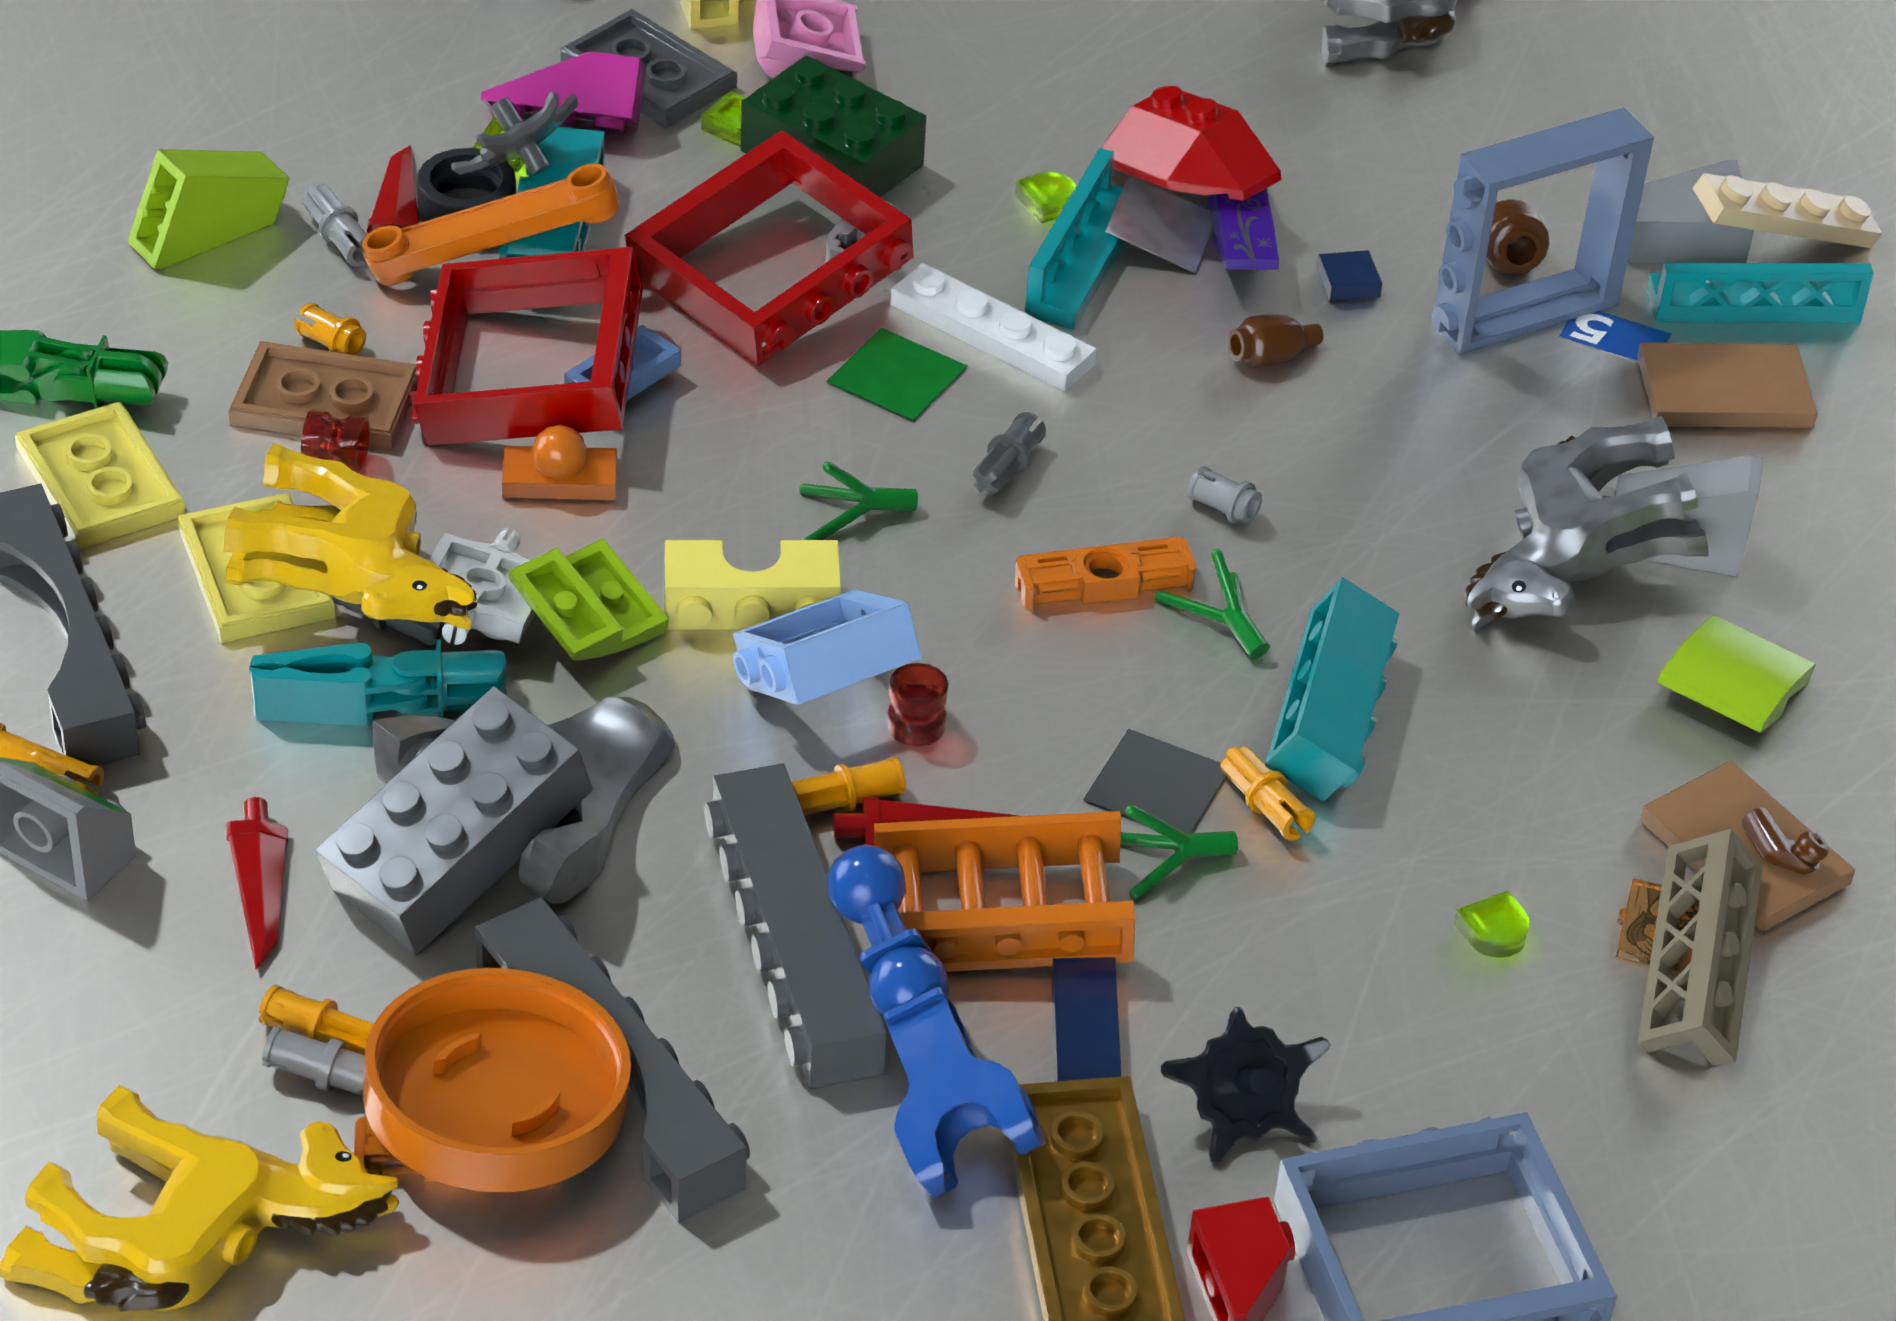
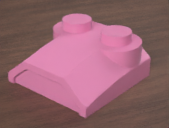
M757 0L753 21V35L758 63L764 72L772 78L779 75L805 55L822 62L838 72H863L866 60L862 56L856 18L857 5L839 0Z

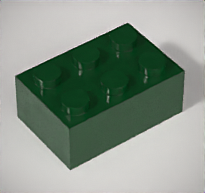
M805 55L742 100L740 151L748 153L782 130L881 198L924 165L927 115Z

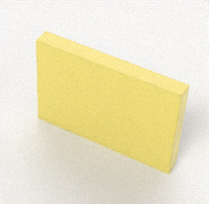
M121 401L15 433L16 447L37 483H42L49 503L51 505L58 503L61 505L67 525V532L71 539L75 540L78 550L178 519V515L186 514L184 499Z
M290 492L178 515L180 535L221 643L335 619V606L332 597L320 592L299 590L267 581L247 582L242 586L226 583V567L231 559L232 552H223L227 518L234 506L248 511L259 512L260 509L272 510L276 502L294 505Z

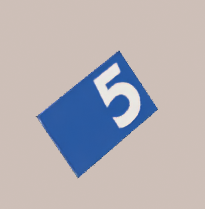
M1597 311L1568 320L1559 337L1638 362L1637 354L1640 342L1667 343L1672 333Z

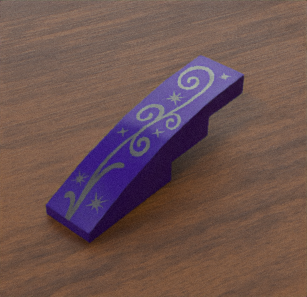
M1267 189L1244 201L1229 199L1228 193L1208 195V206L1214 218L1213 240L1225 268L1237 270H1279L1277 241Z

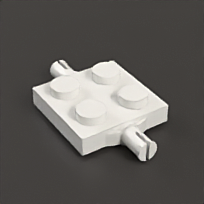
M503 528L498 532L495 541L488 544L473 542L444 533L428 561L448 570V573L463 577L465 582L469 583L472 589L476 591L477 607L468 611L472 621L471 628L481 631L492 639L520 643L535 612L508 579L509 570L530 561L515 552L521 543L519 534L513 529L507 539L509 528ZM446 623L442 628V635L450 643L456 633L454 644L458 645L466 640L470 630Z

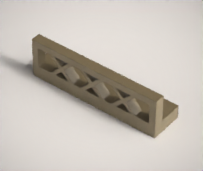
M1731 828L1668 846L1637 1041L1647 1053L1691 1042L1714 1067L1736 1061L1763 863ZM1706 858L1705 865L1688 883L1685 882L1686 864ZM1697 901L1699 903L1698 913L1681 931H1678V919ZM1690 950L1692 952L1691 962L1673 981L1670 980V969ZM1682 999L1685 1002L1682 1021L1662 1026L1663 1018Z

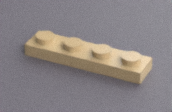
M1703 173L1693 187L1713 224L1872 248L1883 234L1871 216V209L1868 204L1854 195L1841 196L1823 193L1813 188L1805 190L1782 186L1775 182L1762 183L1744 180L1734 175L1726 177Z

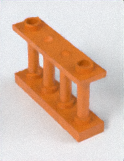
M1120 811L874 824V846L894 855L904 870L906 894L898 911L905 929L913 928L919 932L932 953L943 963L946 972L1052 966L1053 958L1115 957L1116 963L1134 962L1135 912L1133 901L1110 902L1105 863H1120ZM1080 865L1085 903L1048 905L1044 867ZM1019 868L1023 906L986 908L982 870ZM957 871L961 910L923 911L920 873Z

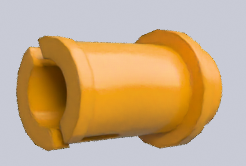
M315 303L305 304L299 310V314L314 320L315 324H308L296 318L294 328L298 335L307 337L327 347L330 352L358 355L363 349L366 342V332L361 328L360 322L353 317L342 319L320 308Z

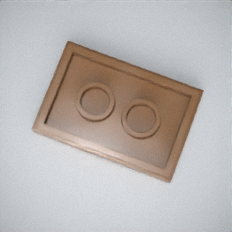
M260 341L230 406L229 422L231 426L392 450L411 405L409 394L411 391L417 390L416 364Z
M1640 342L1637 359L1652 418L1662 416L1667 427L1814 428L1818 413L1797 344Z
M1730 760L1644 805L1640 821L1667 846L1731 828L1763 863L1755 925L1762 932H1765L1850 885L1856 869L1829 846L1828 855L1820 861V868L1804 875L1764 861L1741 824L1742 819L1749 811L1756 808H1766L1784 836L1795 841L1803 832L1810 831L1812 835L1814 833ZM1706 858L1687 864L1698 872L1705 865Z

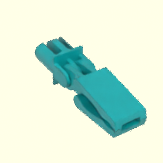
M441 639L436 640V650L404 651L393 657L372 656V649L366 643H350L254 655L249 665L253 696L252 709L256 720L345 726H367L373 722L374 712L396 710L404 714L439 713V717L443 718V711L468 710L493 686L507 695L506 657L504 652L499 650L441 652Z

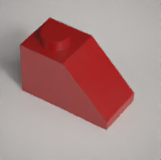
M1269 1196L1192 1211L1186 1252L1213 1321H1263L1283 1290L1288 1261H1292L1295 1258V1242L1288 1222H1279Z

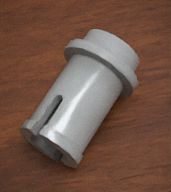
M1205 466L1198 469V474H1193L1187 489L1189 499L1196 502L1199 501L1225 513L1228 521L1234 524L1252 522L1262 505V494L1256 491L1253 483L1244 481L1239 484L1211 471V469Z

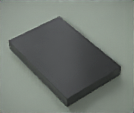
M633 9L560 48V62L589 51L641 58L647 68L640 113L664 128H668L737 87V72Z

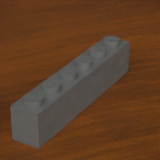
M781 763L713 775V801L704 803L707 831L711 839L720 838L722 845L719 849L724 879L726 882L735 881L738 888L735 891L738 918L743 927L751 925L754 935L751 937L753 959L758 972L767 971L771 980L768 981L769 1003L773 1016L776 1019L784 1017L787 1028L784 1031L785 1046L791 1065H801L809 1089L884 1075L887 1032L879 1012L871 1003L869 985L844 919L830 903L827 874L785 764Z

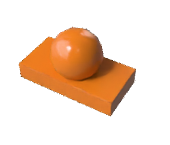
M563 425L548 427L537 435L533 446H505L502 498L615 500L617 448H586L582 435L573 428Z

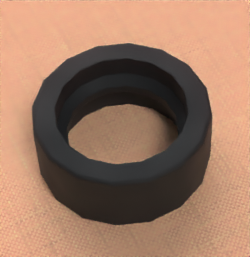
M458 148L438 153L425 161L417 173L419 218L425 222L516 194L515 170L507 161L490 168L459 175L451 169V163L471 161L480 155V149ZM459 188H475L490 193L476 199H458L444 195L445 192Z

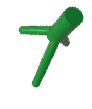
M829 461L823 464V471L850 489L805 483L799 486V492L803 495L859 502L805 537L804 540L826 539L870 510L916 511L918 505V492L916 489L869 487Z
M1214 549L1211 556L1228 606L1227 608L1221 610L1160 590L1156 592L1155 599L1159 602L1227 624L1251 659L1262 657L1270 649L1269 643L1243 608L1238 574L1235 572L1229 573L1220 549Z
M1129 805L1125 809L1127 816L1161 835L1121 832L1120 844L1175 850L1174 854L1129 891V896L1133 900H1138L1188 858L1236 855L1238 851V838L1234 831L1185 833L1134 805Z

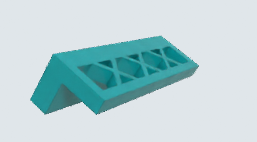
M1103 148L1098 149L1029 264L1025 313L1038 320L1075 329L1125 243L1124 240L1105 232L1123 190L1121 187L1111 185L1114 151Z
M1663 263L1661 273H1649L1646 291L1655 322H1861L1874 272L1871 263Z

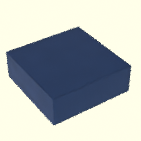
M1369 250L1318 254L1316 269L1329 301L1380 297L1382 280Z

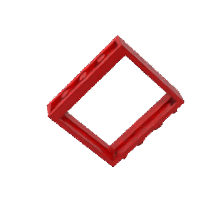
M782 130L625 234L626 247H633L641 282L757 367L781 350L788 348L791 343L817 325L826 322L831 315L854 299L863 296L871 287L894 271L902 269L901 266L914 258L911 218ZM790 184H793L865 234L863 238L755 312L681 259Z
M633 247L442 264L437 290H431L430 292L432 317L431 320L425 321L423 325L424 355L418 356L416 359L417 390L411 391L409 394L413 406L411 420L413 424H420L426 446L537 437L546 428L556 425L573 428L578 433L623 429L643 293ZM603 303L591 381L453 393L469 314Z

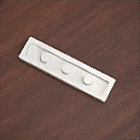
M921 263L891 288L890 305L1064 392L1095 366L1097 348L924 263Z

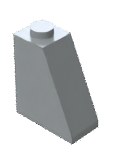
M1725 160L1645 183L1628 262L1746 263L1754 230L1713 224L1693 190L1694 185L1703 173L1726 177L1734 175L1742 179L1737 160Z
M1750 455L1619 475L1614 496L1667 481L1685 472H1688L1696 492L1699 508L1684 512L1686 518L1684 523L1697 520L1701 530H1704L1707 537L1709 557L1672 554L1646 559V561L1738 577L1759 496L1763 457ZM1603 495V499L1610 498L1609 496Z

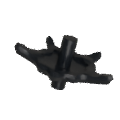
M1234 1007L1230 1012L1226 1031L1219 1037L1207 1040L1206 1048L1200 1055L1165 1061L1161 1065V1073L1165 1078L1187 1085L1194 1090L1197 1096V1110L1200 1118L1212 1124V1136L1208 1153L1210 1161L1216 1164L1222 1160L1237 1140L1248 1138L1258 1141L1271 1129L1282 1128L1308 1142L1315 1143L1318 1137L1315 1131L1296 1112L1295 1099L1299 1093L1301 1077L1310 1065L1329 1050L1331 1044L1327 1038L1318 1037L1300 1044L1285 1045L1278 1038L1273 1028L1266 1026L1253 1028L1247 1020L1244 1010L1241 1007Z

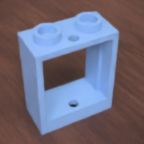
M858 589L850 590L733 633L737 652L733 656L734 667L739 679L746 685L747 689L797 705L922 658L908 602Z

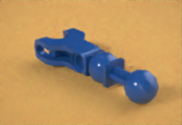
M868 844L848 849L834 860L827 875L828 896L831 905L839 915L849 921L863 925L872 946L863 951L859 956L863 967L869 973L868 982L871 1003L886 1021L909 1082L907 1095L900 1104L896 1114L894 1130L913 1174L930 1197L934 1199L956 1188L958 1179L955 1173L953 1154L959 1140L971 1130L986 1126L1001 1129L1002 1133L1014 1143L1017 1153L1021 1155L1044 1145L1046 1139L1032 1101L1025 1090L1019 1086L1013 1073L999 1063L978 1059L958 1012L948 998V976L943 963L932 953L916 929H905L898 912L906 894L905 874L900 862L888 851Z

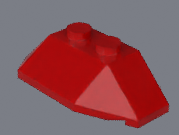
M1177 86L1160 87L1154 90L1150 97L1133 105L1108 135L1101 147L1114 151V169L1167 190L1201 195L1228 193L1229 199L1244 201L1282 180L1281 170L1238 110L1216 103L1213 99L1202 98L1183 91Z

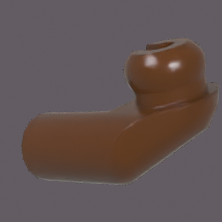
M1766 808L1753 809L1742 819L1741 824L1762 859L1767 863L1804 875L1820 868V861L1828 855V845L1817 833L1812 835L1810 831L1803 832L1797 841L1784 836Z

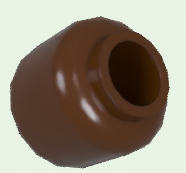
M1514 199L1498 201L1495 206L1486 259L1491 267L1502 274L1516 276L1528 273L1538 267L1547 255L1550 245L1548 229L1534 208L1527 203Z

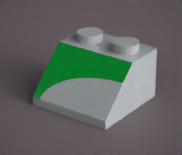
M0 757L1 855L86 901L94 896L136 857L131 813L127 812L119 803L113 800H105L78 786L70 777L62 774L57 775L35 762Z

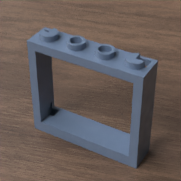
M1624 107L1461 154L1457 179L1454 183V197L1450 220L1446 227L1447 238L1443 261L1439 268V284L1435 307L1432 310V324L1436 331L1441 333L1459 354L1619 305L1654 137ZM1596 162L1575 269L1479 297L1498 191Z
M1528 1112L1494 1119L1487 1117L1478 1122L1441 1129L1427 1128L1415 1134L1383 1140L1369 1139L1356 1145L1320 1152L1306 1151L1304 1155L1283 1158L1280 1161L1274 1203L1282 1221H1287L1290 1225L1294 1237L1296 1255L1324 1321H1364L1316 1209L1507 1172L1560 1285L1381 1321H1611L1617 1295Z

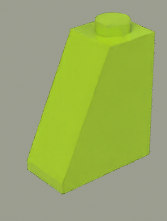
M158 149L127 242L154 269H165L274 224L282 200L285 197L290 178L263 152Z

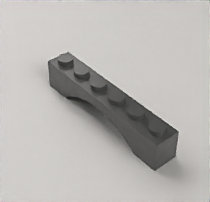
M42 483L1 492L0 582L18 589L39 603L57 621L68 640V647L60 670L47 689L52 730L61 754L92 766L140 755L137 730L146 728L143 706L137 693L128 695L126 689L130 688V682L125 661L121 654L111 655L110 650L114 649L110 625L105 615L95 616L94 612L98 611L95 589L90 577L80 579L79 574H83V568L75 540L67 542L64 540L65 537H68V532L61 505L59 503L50 505Z
M539 897L475 926L477 968L518 969L552 977L577 988L593 998L616 1021L627 1041L630 1052L631 1071L629 1088L636 1098L645 1124L643 1134V1179L678 1223L745 1190L746 1160L750 1157V1149L743 1132L736 1124L726 1123L714 1108L713 1100L705 1085L699 1080L692 1081L679 1065L677 1055L671 1044L665 1038L658 1039L645 1024L638 1004L633 998L629 996L624 998L612 984L605 964L599 957L589 956L578 942L576 932L565 916L557 917L544 899Z

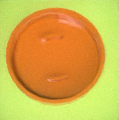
M477 968L436 976L408 989L395 998L376 1019L369 1033L365 1049L363 1080L365 1114L378 1140L394 1157L414 1171L435 1181L458 1188L483 1192H517L542 1188L564 1181L584 1171L598 1161L617 1139L626 1116L631 1071L630 1052L627 1041L613 1017L593 998L567 983L552 977L518 969Z

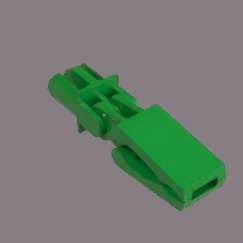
M0 330V399L30 404H35L37 399L46 401L70 400L92 402L94 409L102 407L104 403L120 401L127 405L150 407L168 371V361L163 354L156 351L111 348L105 335L102 336L98 345H87L47 338L43 332L38 330Z

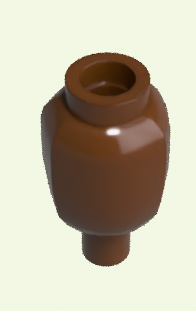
M1263 314L1245 318L1239 328L1232 329L1228 334L1227 345L1230 356L1235 361L1243 360L1250 368H1260L1293 360L1302 352L1305 346L1320 345L1323 342L1324 334L1322 327L1318 323L1301 325L1297 320L1287 315Z

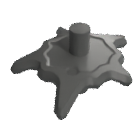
M551 91L546 98L544 108L526 120H522L509 97L498 101L491 107V110L505 132L497 135L477 134V143L483 147L480 149V155L471 161L451 163V169L462 175L490 168L520 156L532 176L542 172L550 164L538 144L553 133L578 106L577 96L572 93L558 108V94Z

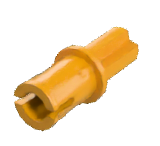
M1233 746L1226 751V757L1220 763L1221 771L1245 795L1246 805L1253 812L1263 813L1288 841H1295L1301 838L1298 831L1291 825L1293 821L1305 834L1311 830L1315 822V813L1288 789V780L1281 772L1271 771L1248 747L1237 748Z
M897 757L848 768L845 764L836 765L833 773L792 782L804 815L838 807H844L846 812L853 811L856 808V804L862 803L863 797H878L879 799L894 795L898 796L905 793L904 789H906L904 771Z
M273 985L268 989L259 1008V1013L262 1014L259 1017V1022L263 1025L279 1026L284 1030L325 1043L334 1038L346 1042L347 1050L365 1055L369 1033L374 1025L368 1021L338 1011V1004L334 1000L325 999L322 1002L315 999L312 1000L279 985Z

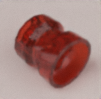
M311 409L306 416L302 430L301 454L323 460L339 461L352 471L361 472L366 462L369 448V419L356 415H348L344 419L334 418L328 411Z
M911 663L897 668L891 675L888 695L891 703L887 712V728L889 734L896 741L909 746H926L938 741L944 734L947 714L944 706L947 703L949 683L946 675L940 669L930 664Z

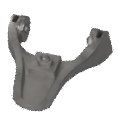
M606 697L569 718L547 725L580 750L593 791L575 807L579 813L580 822L542 830L529 842L521 854L518 874L520 882L552 904L566 903L589 886L603 871L608 846L616 822L633 796L660 768L675 747L674 735L666 722L647 704L631 697ZM414 715L373 720V743L377 777L387 784L450 727L455 720Z

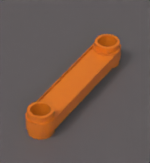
M594 163L576 168L566 179L402 229L397 226H384L375 229L363 239V256L372 276L376 277L378 283L386 286L397 285L409 279L415 271L578 221L589 224L606 221L619 210V194L613 178L607 172L605 166Z

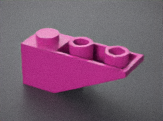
M589 51L482 91L480 100L491 108L498 101L509 97L523 120L524 112L537 113L544 108L546 98L551 91L558 94V108L573 93L578 98V106L561 126H574V119L576 118L594 121L593 128L598 130L624 132L625 125L639 126L647 66L639 57Z

